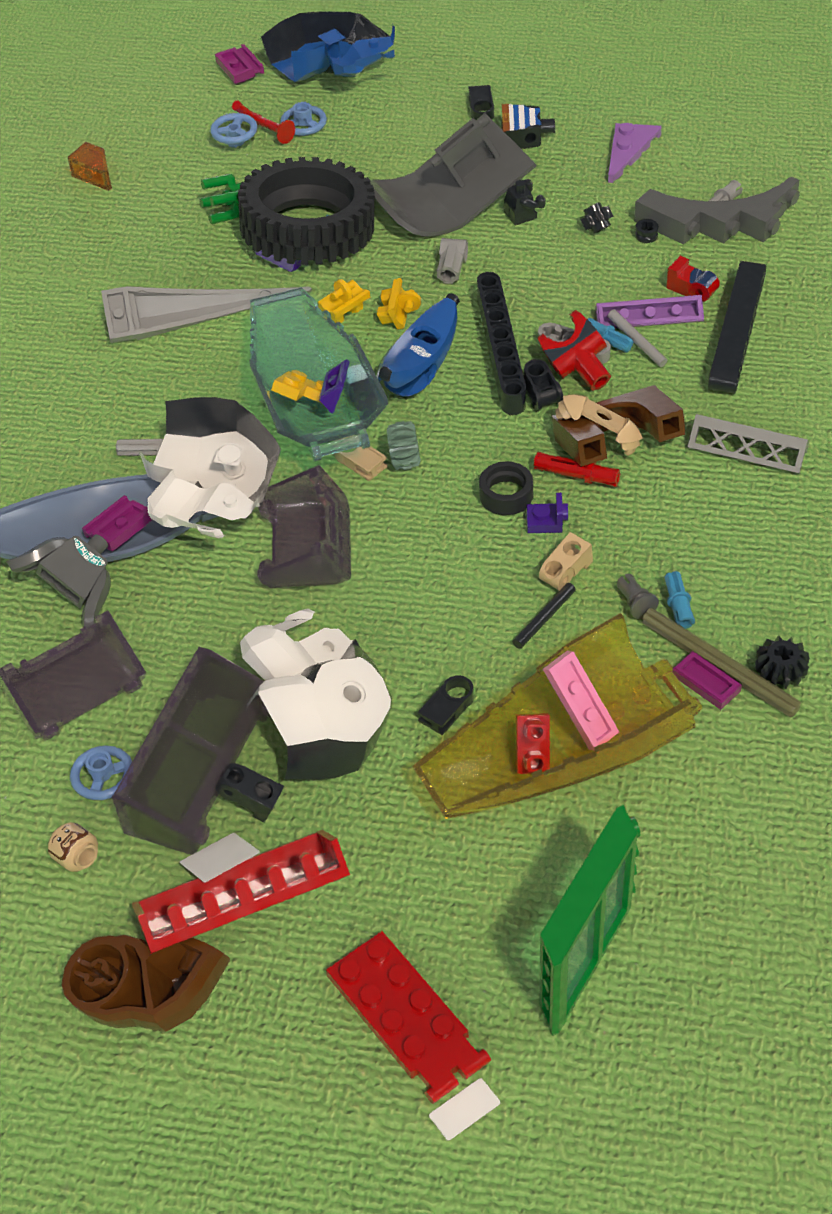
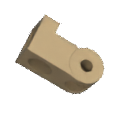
M569 532L543 563L539 572V579L560 591L566 583H570L573 576L575 577L582 568L587 569L593 562L592 544ZM575 545H578L581 550L576 549Z

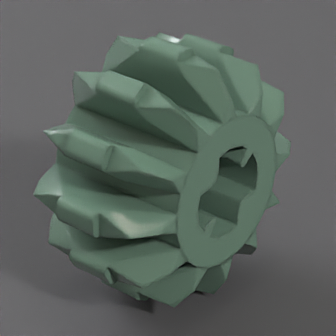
M411 421L395 422L396 424L389 425L386 432L393 467L396 470H407L419 466L421 458L415 425Z

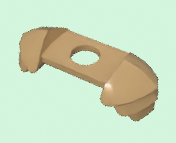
M577 394L563 396V400L558 403V408L555 410L556 418L560 420L563 418L578 420L583 415L617 433L616 441L621 443L622 449L625 450L624 453L628 456L635 452L636 448L640 446L639 440L643 438L638 427L629 418H623L589 400L587 396ZM597 413L606 415L610 420L602 419Z

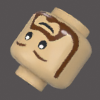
M68 822L58 827L52 833L48 842V853L54 861L68 871L78 872L88 868L96 860L98 841L95 835L78 823Z

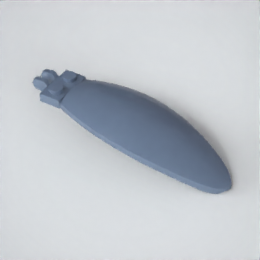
M147 474L118 477L59 489L0 509V557L13 559L31 550L38 544L55 537L70 539L76 535L88 543L91 537H85L82 527L124 495L127 496L128 500H135L148 507L149 496L161 483L151 479ZM199 511L189 519V522L196 524L200 520L204 522L218 516L205 511ZM152 520L113 552L105 549L101 555L108 562L135 556L172 540L191 527H164Z

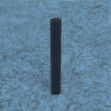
M566 583L512 640L513 645L518 649H522L576 591L575 586L571 583Z

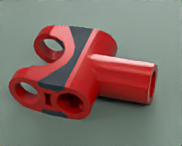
M574 310L569 316L575 324V331L568 340L562 342L553 341L543 333L537 337V340L550 364L562 379L576 370L592 391L599 390L611 379V374L596 356L607 348V344L592 323L579 311Z

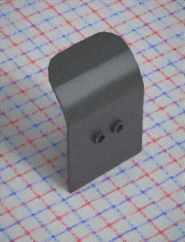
M484 113L477 120L472 118L435 149L436 154L413 173L394 179H373L370 181L374 186L375 199L399 225L416 235L438 236L463 228L504 194L508 188L515 185L517 180H521L537 165Z

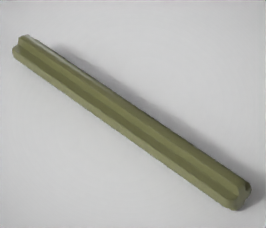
M649 608L642 617L643 624L688 653L694 651L740 683L743 688L789 717H794L799 711L801 702L655 609Z

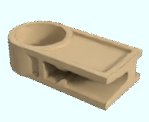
M342 435L334 441L335 459L368 481L388 467L384 463L387 456L354 435ZM347 446L356 448L352 452L339 451Z

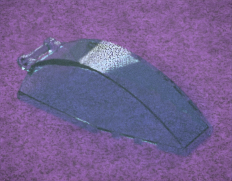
M302 287L250 300V370L277 433L297 441L308 448L314 462L322 460L323 456L357 447H362V449L369 448L370 441L366 429L388 405V399L357 338L353 334L348 335L340 322L335 323L327 310L322 311L318 307V302ZM348 359L350 362L344 387L334 413H330L323 404L303 396L295 401L271 391L274 380L288 371H301L307 375V379L317 382V380L324 381L326 372L344 360Z

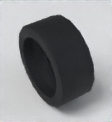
M511 461L498 462L488 466L479 478V494L482 505L490 512L499 515H514L523 512L527 508V504H531L533 500L532 474L523 465ZM500 482H513L523 487L519 492L512 495H501L490 490L493 485Z

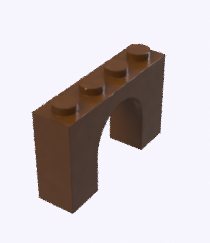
M655 385L596 402L625 419L629 418L638 428L646 430L658 442L685 435L683 409ZM597 413L602 419L610 420L606 415ZM552 415L555 441L580 466L607 459L604 432L609 429L583 415L578 420L573 418H563L560 420L556 418V415Z

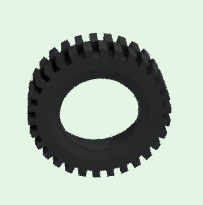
M299 157V161L285 158V163L276 160L272 162L271 167L268 164H264L261 166V171L258 169L251 171L252 176L247 175L244 178V182L240 184L238 201L241 236L245 239V243L248 246L252 245V250L255 252L262 250V256L268 258L274 255V260L279 262L286 258L289 264H294L295 260H301V265H308V261L315 260L316 265L323 264V259H327L329 263L336 262V256L345 259L348 258V252L352 254L358 253L359 247L364 248L367 245V241L370 242L372 234H374V186L368 177L364 178V173L361 171L356 172V168L351 165L345 168V163L339 161L335 165L332 159L327 158L324 162H320L319 157H312V161H306V157ZM298 205L322 206L336 212L335 214L319 218H294L278 214L283 209Z

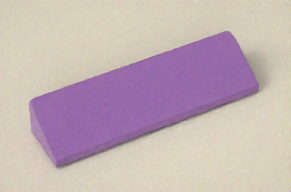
M702 295L596 303L595 307L597 321L606 326L612 325L615 329L618 327L607 317L608 313L613 309L633 327L704 322Z

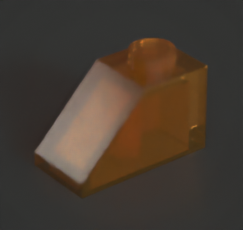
M85 142L67 157L72 177L107 191L112 189L103 148Z

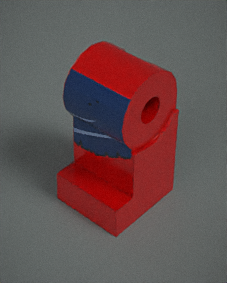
M681 255L668 268L666 288L681 295H702V302H705L720 286V281L713 272L702 271L690 266L689 259Z

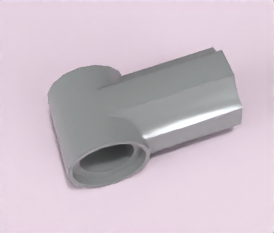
M441 239L437 278L442 280L444 284H453V282L459 280L462 264L467 261L468 240Z

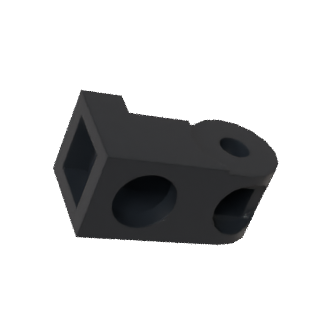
M229 763L225 767L215 786L220 796L237 802L242 807L254 812L253 817L264 823L284 788L283 785L237 763Z

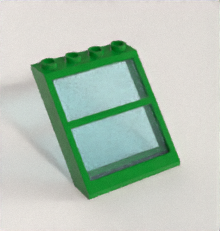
M624 805L616 807L540 934L539 1005L552 1036L559 1034L631 909L632 893L636 891L633 881L634 875H637L635 857L639 856L637 838L641 836L637 820L635 817H629Z

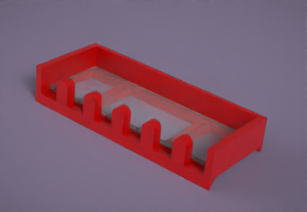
M320 830L255 855L207 882L196 878L131 904L150 952L154 953L347 877L350 873L338 839L328 832Z

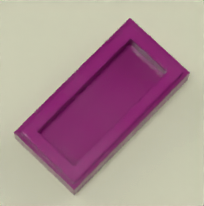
M694 651L672 669L673 677L720 710L741 692L742 685Z

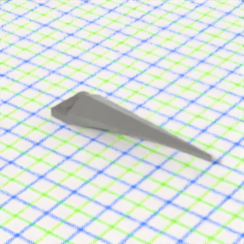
M126 286L103 290L101 293L110 342L113 343L131 339L141 340L312 292V288L172 289Z

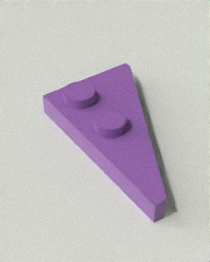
M631 123L615 124L608 183H613L616 179H619L623 174V169L627 165L631 166L641 156L642 152L650 147V142L655 137L659 138L661 136L662 126Z

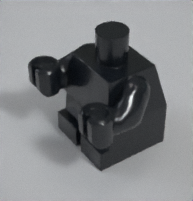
M530 179L517 180L515 185L508 188L504 198V212L515 226L537 219L535 209L544 208L546 205V199L543 195H538L536 200H533L531 193L533 183Z

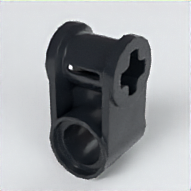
M540 359L527 361L524 365V380L526 393L533 409L537 412L541 411L542 407L555 403L558 405L563 400V392L559 382L556 381L550 371L548 364Z

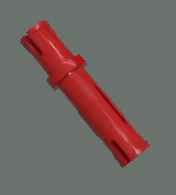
M537 452L534 459L535 470L584 479L585 483L589 484L597 482L617 487L620 480V469L597 465L596 462L580 466L573 459Z

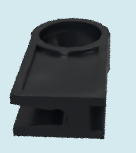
M469 86L471 118L477 120L486 113L493 120L494 104L491 86Z
M459 675L445 680L444 684L418 711V715L421 716L418 722L443 735L467 707L472 704L474 700L472 681L467 677ZM456 687H462L469 691L466 696L461 698H454L447 694L448 691Z

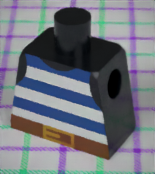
M502 104V130L521 149L539 147L541 145V134L555 133V118L541 119L540 107Z

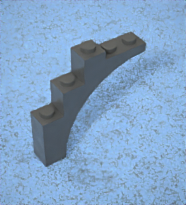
M791 176L780 185L766 192L728 201L688 200L649 189L635 201L634 221L652 219L658 223V233L683 245L692 237H695L698 232L723 244L731 236H735L738 231L764 242L771 235L777 233L780 227L779 218L791 205H795L800 196L798 191L800 180Z

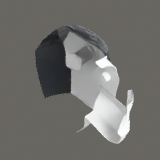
M195 397L165 401L166 434L154 464L147 461L139 451L147 476L161 483L148 498V514L151 519L164 527L176 528L185 526L197 528L201 534L222 538L225 535H223L221 529L190 523L189 519L199 511H205L229 520L246 519L255 507L261 508L279 459L281 448L262 423L235 400L216 397Z
M303 609L290 614L285 618L284 622L274 626H257L244 636L240 642L242 658L265 680L249 701L247 708L255 696L260 695L287 745L288 761L285 779L320 780L337 778L359 771L373 751L392 709V695L374 661L359 646L356 639L350 640L339 628H323L299 642L292 640L286 634L285 630L312 619L315 612L310 609Z

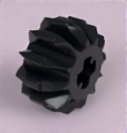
M779 635L775 641L766 639L763 646H759L756 652V672L760 673V676L764 679L770 680L775 686L781 684L785 690L790 683L798 686L801 678H805L808 674L809 652L804 651L803 643L794 644L792 637L787 641L782 640Z

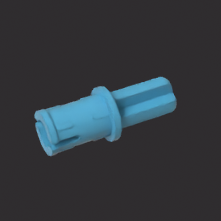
M588 318L602 338L607 340L611 346L625 353L630 351L634 343L630 337L615 331V327L612 325L606 326L592 318Z
M678 571L667 573L664 577L669 593L667 604L673 611L675 622L685 629L690 628L692 624H695V618L690 606L691 595L685 592L681 574Z

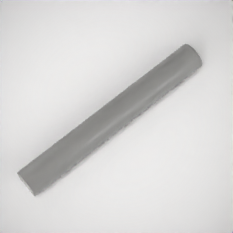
M615 309L608 313L607 317L624 334L630 337L659 367H663L667 363V358Z

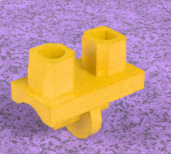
M401 278L393 280L392 288L382 290L381 301L384 306L378 307L377 316L381 324L394 323L397 330L405 327L407 313L418 310L421 305L419 294L414 290L405 291L402 288L403 281Z
M339 279L334 282L333 287L335 291L317 303L318 308L326 313L327 320L334 325H339L344 322L345 313L348 311L358 313L363 309V302L370 298V291L362 289L353 279L348 283Z

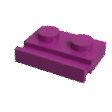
M242 44L239 49L233 47L215 54L216 63L234 84L245 82L247 79L255 77V73L260 72V74H264L262 63L245 44Z
M124 495L82 527V530L87 538H92L95 534L103 537L108 543L106 549L113 552L153 519L148 514V507L135 500L130 501Z

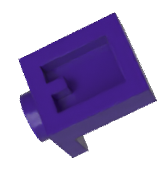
M556 493V503L527 504V533H563V521H568V503H562V493Z

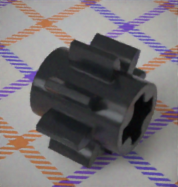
M598 202L584 209L585 216L580 220L585 230L592 229L595 234L611 226L609 220L614 216L609 205L602 207L601 203Z

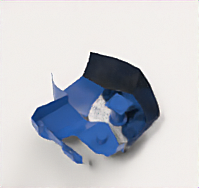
M321 11L298 13L279 22L261 36L271 65L294 82L302 81L321 73L356 77L365 68L384 58L392 59L396 57L394 50L385 54L381 53L387 51L393 45L395 26L392 25V33L389 36L363 15L353 12Z

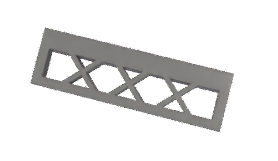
M696 414L688 448L800 474L804 455L807 453L810 442L799 437ZM699 428L712 431L716 440L708 445L697 444L696 439ZM717 432L722 433L724 435L719 437ZM730 435L739 437L744 446L735 452L727 451L722 440ZM745 439L752 440V441L747 444L746 441H745ZM757 442L768 444L772 453L763 458H757L749 447ZM719 443L722 449L715 448L712 446ZM772 445L778 446L780 448L775 450ZM786 448L799 451L795 466L783 464L778 453ZM747 449L750 456L740 453ZM775 456L778 462L770 461L768 459Z

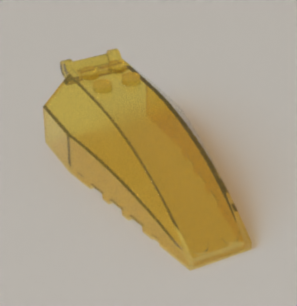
M619 613L563 646L536 668L537 672L522 684L520 682L515 684L511 688V693L497 704L491 703L485 708L486 712L471 724L467 722L454 736L447 738L415 763L413 769L445 819L481 813L572 786L639 761L695 728L694 716L701 711L702 704L696 697H691L673 674V667L666 659L660 660L646 669L643 667L629 640L625 618L622 613ZM566 651H573L619 730V733L608 742L594 747V751L589 750L543 671V668ZM662 679L680 704L674 707L655 680ZM548 713L550 715V769L544 772L539 769L531 774H517L516 714Z

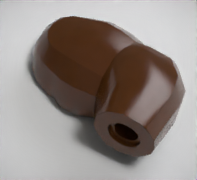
M127 935L95 937L82 944L71 955L64 969L62 988L64 996L78 1011L101 1025L114 1028L138 1026L167 1032L195 1015L209 998L230 962V958L215 947L193 937L154 953L150 952L147 942L143 939Z

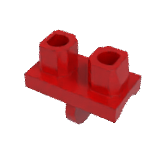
M548 713L516 714L517 774L550 773V715Z

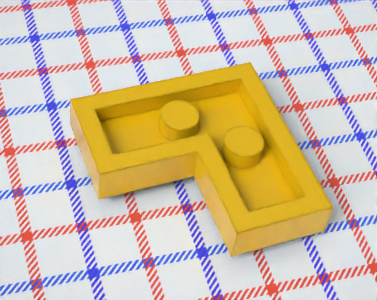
M292 370L275 379L271 391L295 401L304 396L321 403L319 397L324 381L317 380V382L307 379L305 373Z

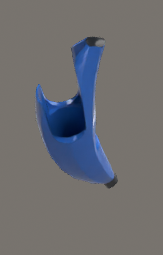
M448 293L445 299L437 302L424 312L389 348L378 368L377 380L379 382L383 380L385 387L391 392L400 396L415 395L432 381L442 365L455 335L457 305L460 302L457 295Z

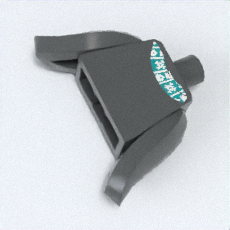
M95 534L88 543L76 535L70 539L55 537L38 544L18 557L6 561L12 572L25 573L37 569L36 574L79 609L84 605L82 610V626L86 630L95 632L96 620L111 587L110 573L106 569L108 561L101 555L108 547V543L103 537Z

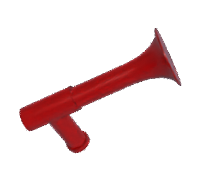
M239 100L233 102L232 109L234 111L251 116L257 125L277 133V139L280 143L287 144L293 139L295 134V124L293 121L285 120L279 124L250 111Z

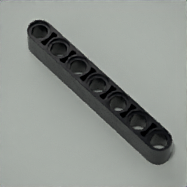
M740 261L710 372L708 390L736 394L764 284L767 264Z
M484 272L477 277V301L499 400L503 412L508 415H518L526 409V384L499 275L494 272Z

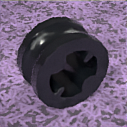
M652 219L638 221L635 232L636 239L642 243H652L657 240L658 223Z

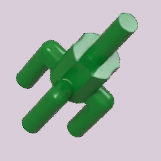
M233 174L201 180L203 190L226 186L222 194L200 198L202 208L225 204L226 206L229 205L231 209L210 214L209 221L211 225L239 217L238 190L241 183L236 184Z

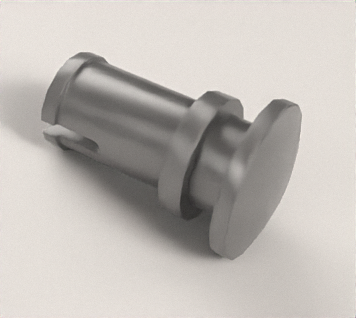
M625 574L630 583L628 584L621 576L617 581V587L628 599L627 604L633 617L643 619L644 613L649 608L657 609L659 600L654 594L649 593L647 589L641 588L632 574Z

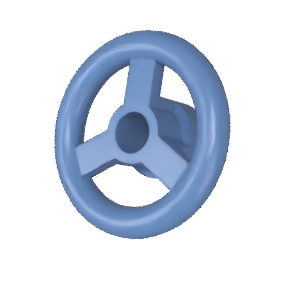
M299 102L283 113L280 124L294 115V119L291 121H293L295 126L309 127L304 129L295 128L294 135L306 136L320 131L325 126L327 117L322 109L312 106L307 102ZM312 113L319 116L320 120L318 123L312 120Z
M230 113L217 118L212 123L210 132L212 137L218 142L231 147H239L255 135L257 123L249 115ZM234 120L233 123L218 128L221 124ZM243 121L250 125L248 132L241 129L240 125Z
M106 745L91 748L82 753L73 763L70 771L71 785L79 795L90 800L113 798L123 792L132 781L134 775L133 761L124 750L118 747ZM111 756L117 757L121 761L113 764ZM83 766L87 768L88 773L93 778L90 789L86 788L80 780V771ZM124 772L122 779L115 786L102 790L104 782L110 779L112 775Z

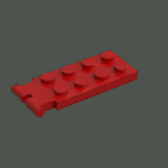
M383 931L326 969L329 980L408 1076L413 1079L418 1075L429 1088L425 1091V1095L432 1104L459 1085L458 1080L453 1075L457 1071L466 1080L491 1061V1057L486 1050L482 1049L477 1052L467 1040L469 1037L468 1029Z

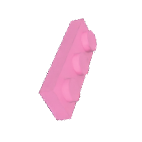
M573 651L564 652L543 668L544 673L589 750H598L619 733Z

